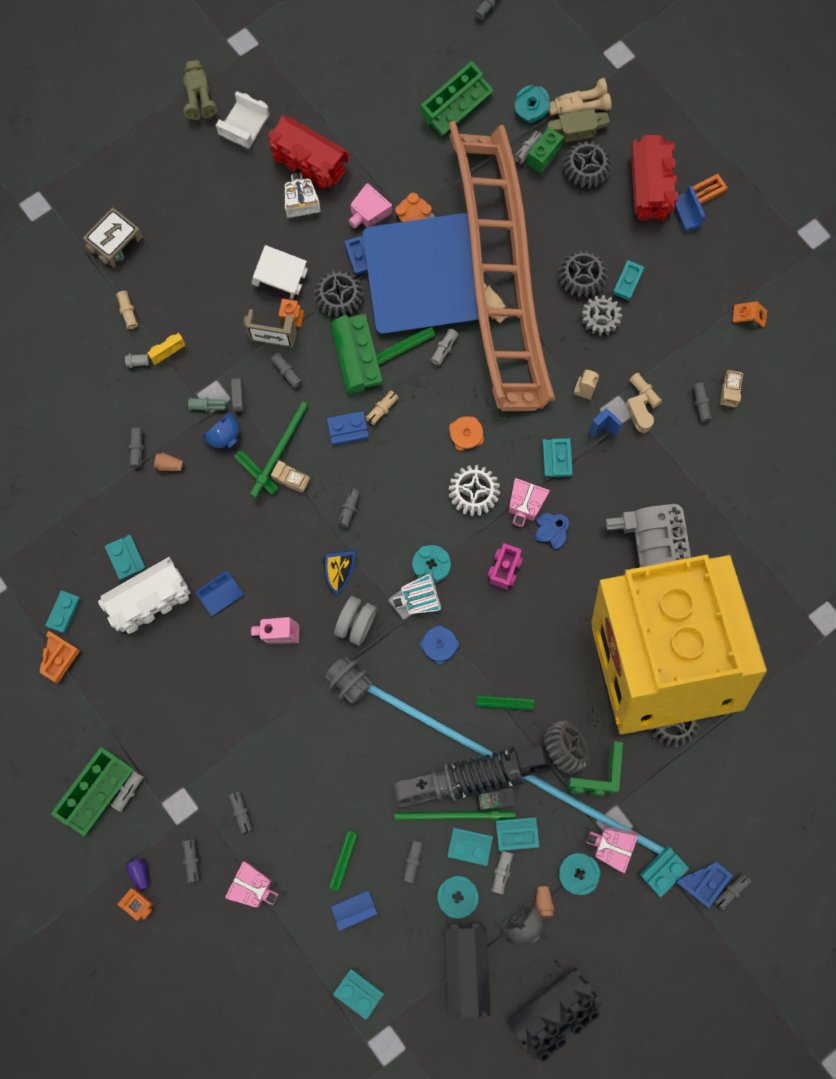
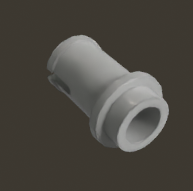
M129 353V355L125 356L126 367L149 366L148 354L132 355Z

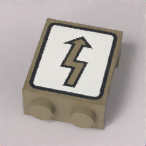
M112 208L83 239L86 243L85 247L90 253H96L104 264L109 263L114 267L116 264L113 258L132 238L139 242L143 236L137 226Z
M249 309L248 315H245L244 326L250 341L290 348L294 347L297 333L294 316L286 315L284 327L280 329L258 325L254 311Z

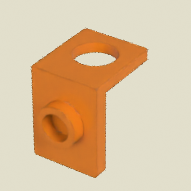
M757 301L734 305L732 321L738 323L754 320L761 327H765L767 310ZM760 311L762 313V319H760L759 316Z

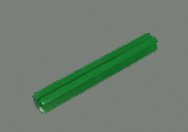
M428 327L377 353L378 365L434 337V329Z

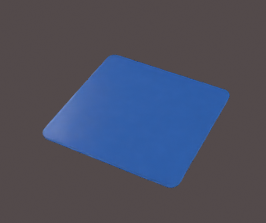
M467 213L367 227L363 231L375 325L379 333L385 334L479 320Z

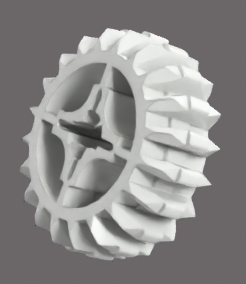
M470 465L467 467V471L461 468V474L455 473L454 477L456 479H451L450 483L452 485L449 486V491H451L449 498H454L452 504H458L457 510L464 508L463 514L470 511V516L474 515V511H477L478 516L481 515V510L488 513V507L493 509V502H498L496 496L500 495V491L497 490L500 485L495 483L497 477H491V471L485 473V467L481 471L478 470V465H475L474 470L471 469ZM473 478L471 483L460 486L465 480ZM478 479L483 480L489 488H486V486H482L479 483ZM474 483L476 484V487H475V488H477V491H476V493H475V498H473V493H472V489L474 488ZM460 493H463V495L468 496L470 498V503L465 501L461 497ZM485 495H488V498L486 500H484L481 503H476V500L479 497H485Z

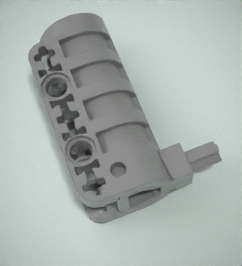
M677 504L646 507L636 511L624 512L620 518L606 519L607 530L623 529L624 533L635 532L640 568L691 558L684 512L682 507Z

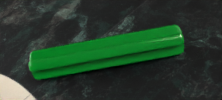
M242 450L235 454V459L255 479L258 474L262 473V470ZM268 477V482L264 488L270 494H274L279 488Z
M478 695L476 697V706L533 710L534 700Z
M348 831L329 885V888L339 891L358 836L355 832Z

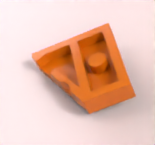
M48 631L46 635L48 642L47 647L43 651L40 673L58 684L80 650Z

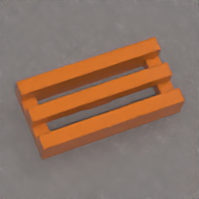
M719 174L693 186L696 192L715 181L718 182L696 194L700 204L727 190V186Z

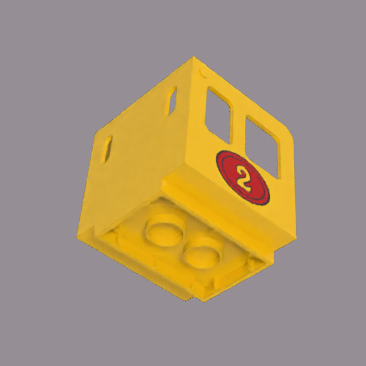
M708 555L626 570L624 576L600 580L591 623L619 735L745 710L767 670L730 555L709 559ZM602 624L610 650L609 663L601 638ZM615 677H617L621 692L620 705L614 687ZM732 698L730 703L721 705L724 700ZM651 714L650 719L641 721L643 716Z

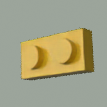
M177 333L176 335L169 336L162 344L153 346L147 353L151 361L156 365L186 345L181 335Z

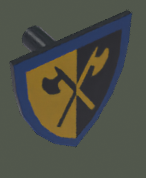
M355 550L325 553L322 559L326 582L335 595L341 592L351 576L355 561Z

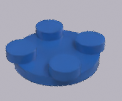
M438 625L425 634L420 642V647L436 664H443L459 648V642L449 629Z

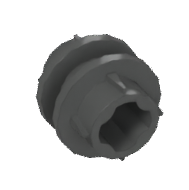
M347 657L340 658L332 665L325 677L330 682L328 688L331 691L337 687L341 690L338 695L340 700L346 698L350 703H355L369 690L372 682L367 678L369 672L365 669L359 673L356 670L359 662L357 660L351 662Z

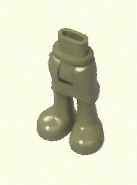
M199 60L188 61L183 79L187 89L189 104L184 106V115L193 120L201 118L197 96L200 94L202 115L204 118H210L216 114L217 106L214 101L209 100L206 74L203 67L200 66Z

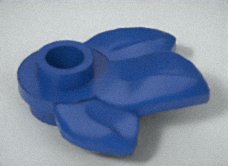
M543 513L536 518L537 523L541 526L536 532L535 539L540 542L551 541L552 547L555 550L560 548L567 538L565 531L569 528L568 518L563 514L553 516L549 513ZM558 520L563 521V525L561 527H557L556 522Z

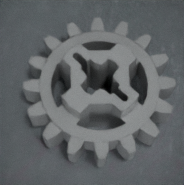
M602 295L601 299L595 296L594 301L589 299L588 305H584V311H582L581 316L585 318H583L582 323H587V330L592 328V334L599 331V336L602 335V332L609 335L610 330L614 332L616 326L619 327L622 314H620L621 307L616 308L618 302L612 303L611 297L605 300L604 295Z

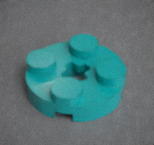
M526 86L516 96L515 110L519 117L528 123L540 120L551 109L550 97L541 86ZM531 100H532L533 102L537 101V102L535 103L536 105L533 106V107H532V106L529 107V105H530L529 102H530Z
M422 546L413 557L412 568L417 578L431 573L434 584L444 580L450 572L451 561L449 554L439 546ZM434 560L437 566L429 569V565L426 563Z
M576 853L569 855L559 867L560 882L572 894H588L596 888L599 882V866L593 858L586 854ZM577 868L585 872L582 875V880L574 877Z
M454 876L447 879L439 888L438 903L446 915L452 918H463L475 910L478 904V892L475 885L469 879ZM457 891H460L461 896H464V899L460 900L459 903H455V899L452 898V894H456Z

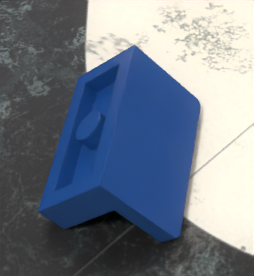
M690 186L685 194L678 196V201L674 207L684 232L701 227L705 219L704 211L694 188Z
M605 408L592 421L588 433L595 437L605 428L616 437L623 423Z
M228 570L195 591L211 616L243 596L242 591Z
M369 891L331 907L339 931L378 914Z

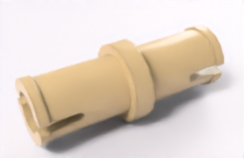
M118 292L116 297L120 305L119 311L124 317L126 328L134 329L138 326V323L136 322L135 309L130 303L128 292Z
M639 373L630 378L629 381L637 388L639 395L646 394L652 408L657 407L662 402V399L652 390L651 384H647Z
M389 391L381 401H378L375 404L376 407L365 417L368 422L374 417L370 424L375 425L399 399L396 394L393 396V391Z

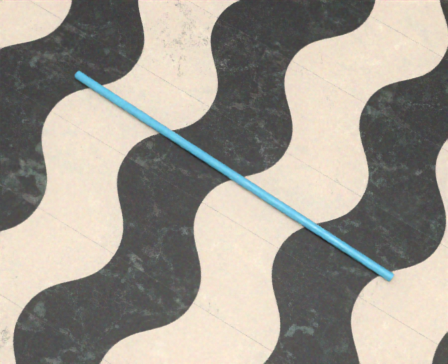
M371 684L368 692L480 755L485 756L489 754L492 759L493 752ZM534 775L523 777V779L609 827L633 831ZM637 833L636 842L657 854L664 850L660 845Z

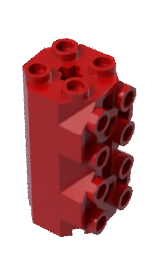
M282 116L276 128L269 132L268 139L270 140V151L273 153L272 158L278 163L282 162L291 171L301 169L302 176L315 182L321 189L336 184L344 174L346 168L343 165L345 162L347 164L349 162V152L293 118Z
M645 135L641 137L639 142H637V139L634 140L631 146L635 214L638 215L640 220L652 218L664 220L667 218V214L674 211L675 203L678 201V192L674 188L677 183V176L672 175V170L675 169L676 164L675 158H672L674 142H669L667 139L664 141L661 135Z

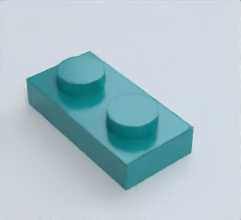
M627 260L613 294L630 301L644 267Z
M61 590L45 626L65 634L81 598Z

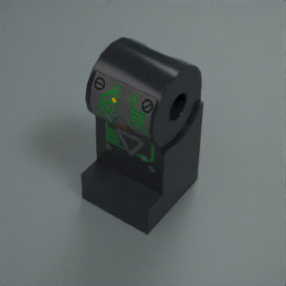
M512 788L476 795L478 811L515 807Z

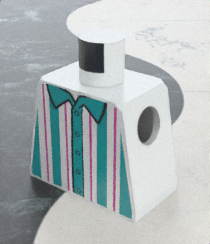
M431 573L402 586L403 595L393 598L396 609L407 606L409 614L438 611L442 608Z

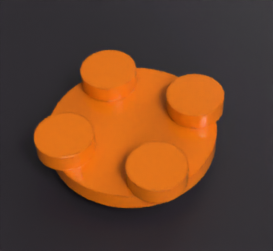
M410 193L408 198L404 199L395 208V212L401 222L428 218L432 208L423 199L419 198L416 193Z
M461 417L449 426L451 439L458 451L482 445L484 442L483 428L475 417Z

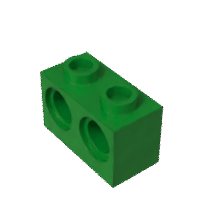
M549 127L528 152L526 164L542 173L562 148L563 136Z

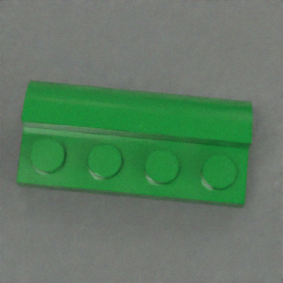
M472 61L420 105V112L425 122L429 126L432 125L442 137L450 131L449 123L451 121H455L458 124L494 91L482 78L483 73Z
M366 314L349 318L345 315L335 319L330 324L347 395L365 391L367 387L383 384Z
M100 747L51 812V815L85 836L134 769L107 749Z

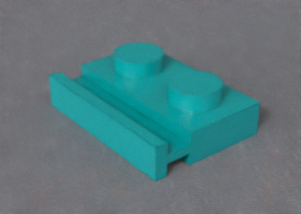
M570 438L543 439L544 478L552 476L572 477Z
M130 534L105 546L120 581L136 575L142 570H146Z
M536 817L496 821L498 850L539 848Z
M453 828L447 857L487 866L493 836Z
M667 846L639 875L659 897H662L689 868L673 852L671 847Z
M350 969L333 995L367 1020L384 993Z

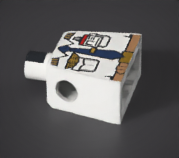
M301 173L292 174V182L285 183V210L287 218L321 212L319 200L311 180H303Z

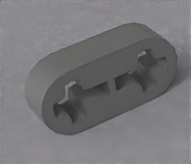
M241 377L232 378L233 411L244 412Z

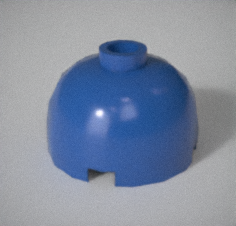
M229 412L206 432L202 438L214 448H223L226 445L230 448L238 441L236 437L239 434V424Z

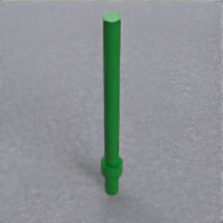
M301 402L261 474H258L255 485L249 494L252 498H256L261 488L265 487L268 482L269 474L308 407L307 403Z
M491 809V811L395 812L394 817L395 820L491 819V821H499V819H515V811Z

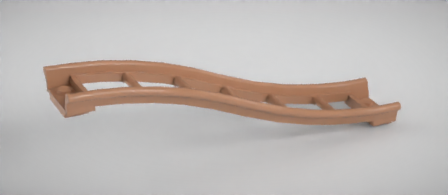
M451 121L449 123L451 130L450 138L454 151L457 153L464 186L476 302L483 345L493 383V395L497 408H501L502 411H536L537 408H544L549 401L555 400V395L545 364L536 321L525 215L511 146L504 125H500L491 136L459 134L456 122ZM466 153L496 154L502 179L471 177ZM473 186H498L504 188L509 221L478 219ZM480 227H497L510 230L513 265L482 264ZM485 271L512 272L514 274L518 309L487 308L483 278ZM517 316V318H520L525 351H494L488 317ZM497 358L528 360L533 383H502L496 361Z

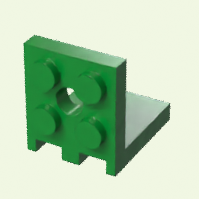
M613 742L609 745L607 782L570 778L566 782V789H571V793L583 794L585 791H590L593 796H603L605 793L614 794L619 792L623 742Z

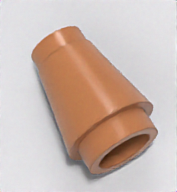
M163 452L161 454L157 453L154 468H157L158 471H181L183 460Z
M547 886L537 887L535 907L540 911L542 918L553 917V912L555 911L549 887Z

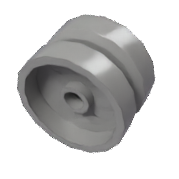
M351 596L339 616L334 635L344 639L350 633V642L360 646L371 627L377 607L367 603L361 609V599Z

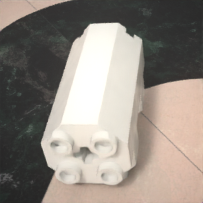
M168 557L100 596L101 600L98 603L102 610L110 615L107 619L113 628L115 627L117 631L120 630L121 632L127 631L130 634L135 632L141 624L152 622L155 619L154 614L161 611L162 614H165L172 610V606L188 601L190 591L178 569L174 567L173 561Z

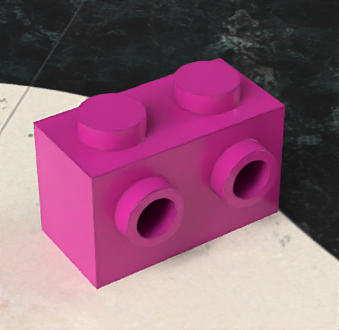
M503 543L502 549H497L494 557L497 560L495 567L491 566L487 576L490 577L489 584L508 590L509 585L513 586L517 576L513 573L516 567L520 568L523 557L520 556L521 549Z

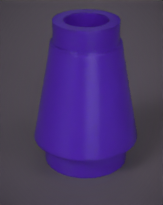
M142 858L126 863L127 869L125 870L137 890L148 887L146 865Z

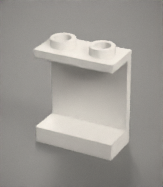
M236 91L235 97L237 102L225 122L222 120L217 122L216 128L218 135L250 149L269 117V110L263 101H257L245 93L242 94Z
M265 245L253 275L252 284L259 286L260 282L284 290L291 293L290 299L293 300L294 295H298L302 286V284H299L300 279H304L308 270V268H305L306 261Z

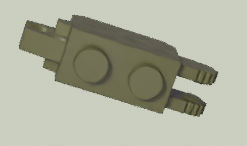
M583 109L580 112H567L559 115L558 120L549 121L547 129L550 127L562 135L563 141L567 143L594 138L597 129L609 126L610 121L608 113H595L594 109Z

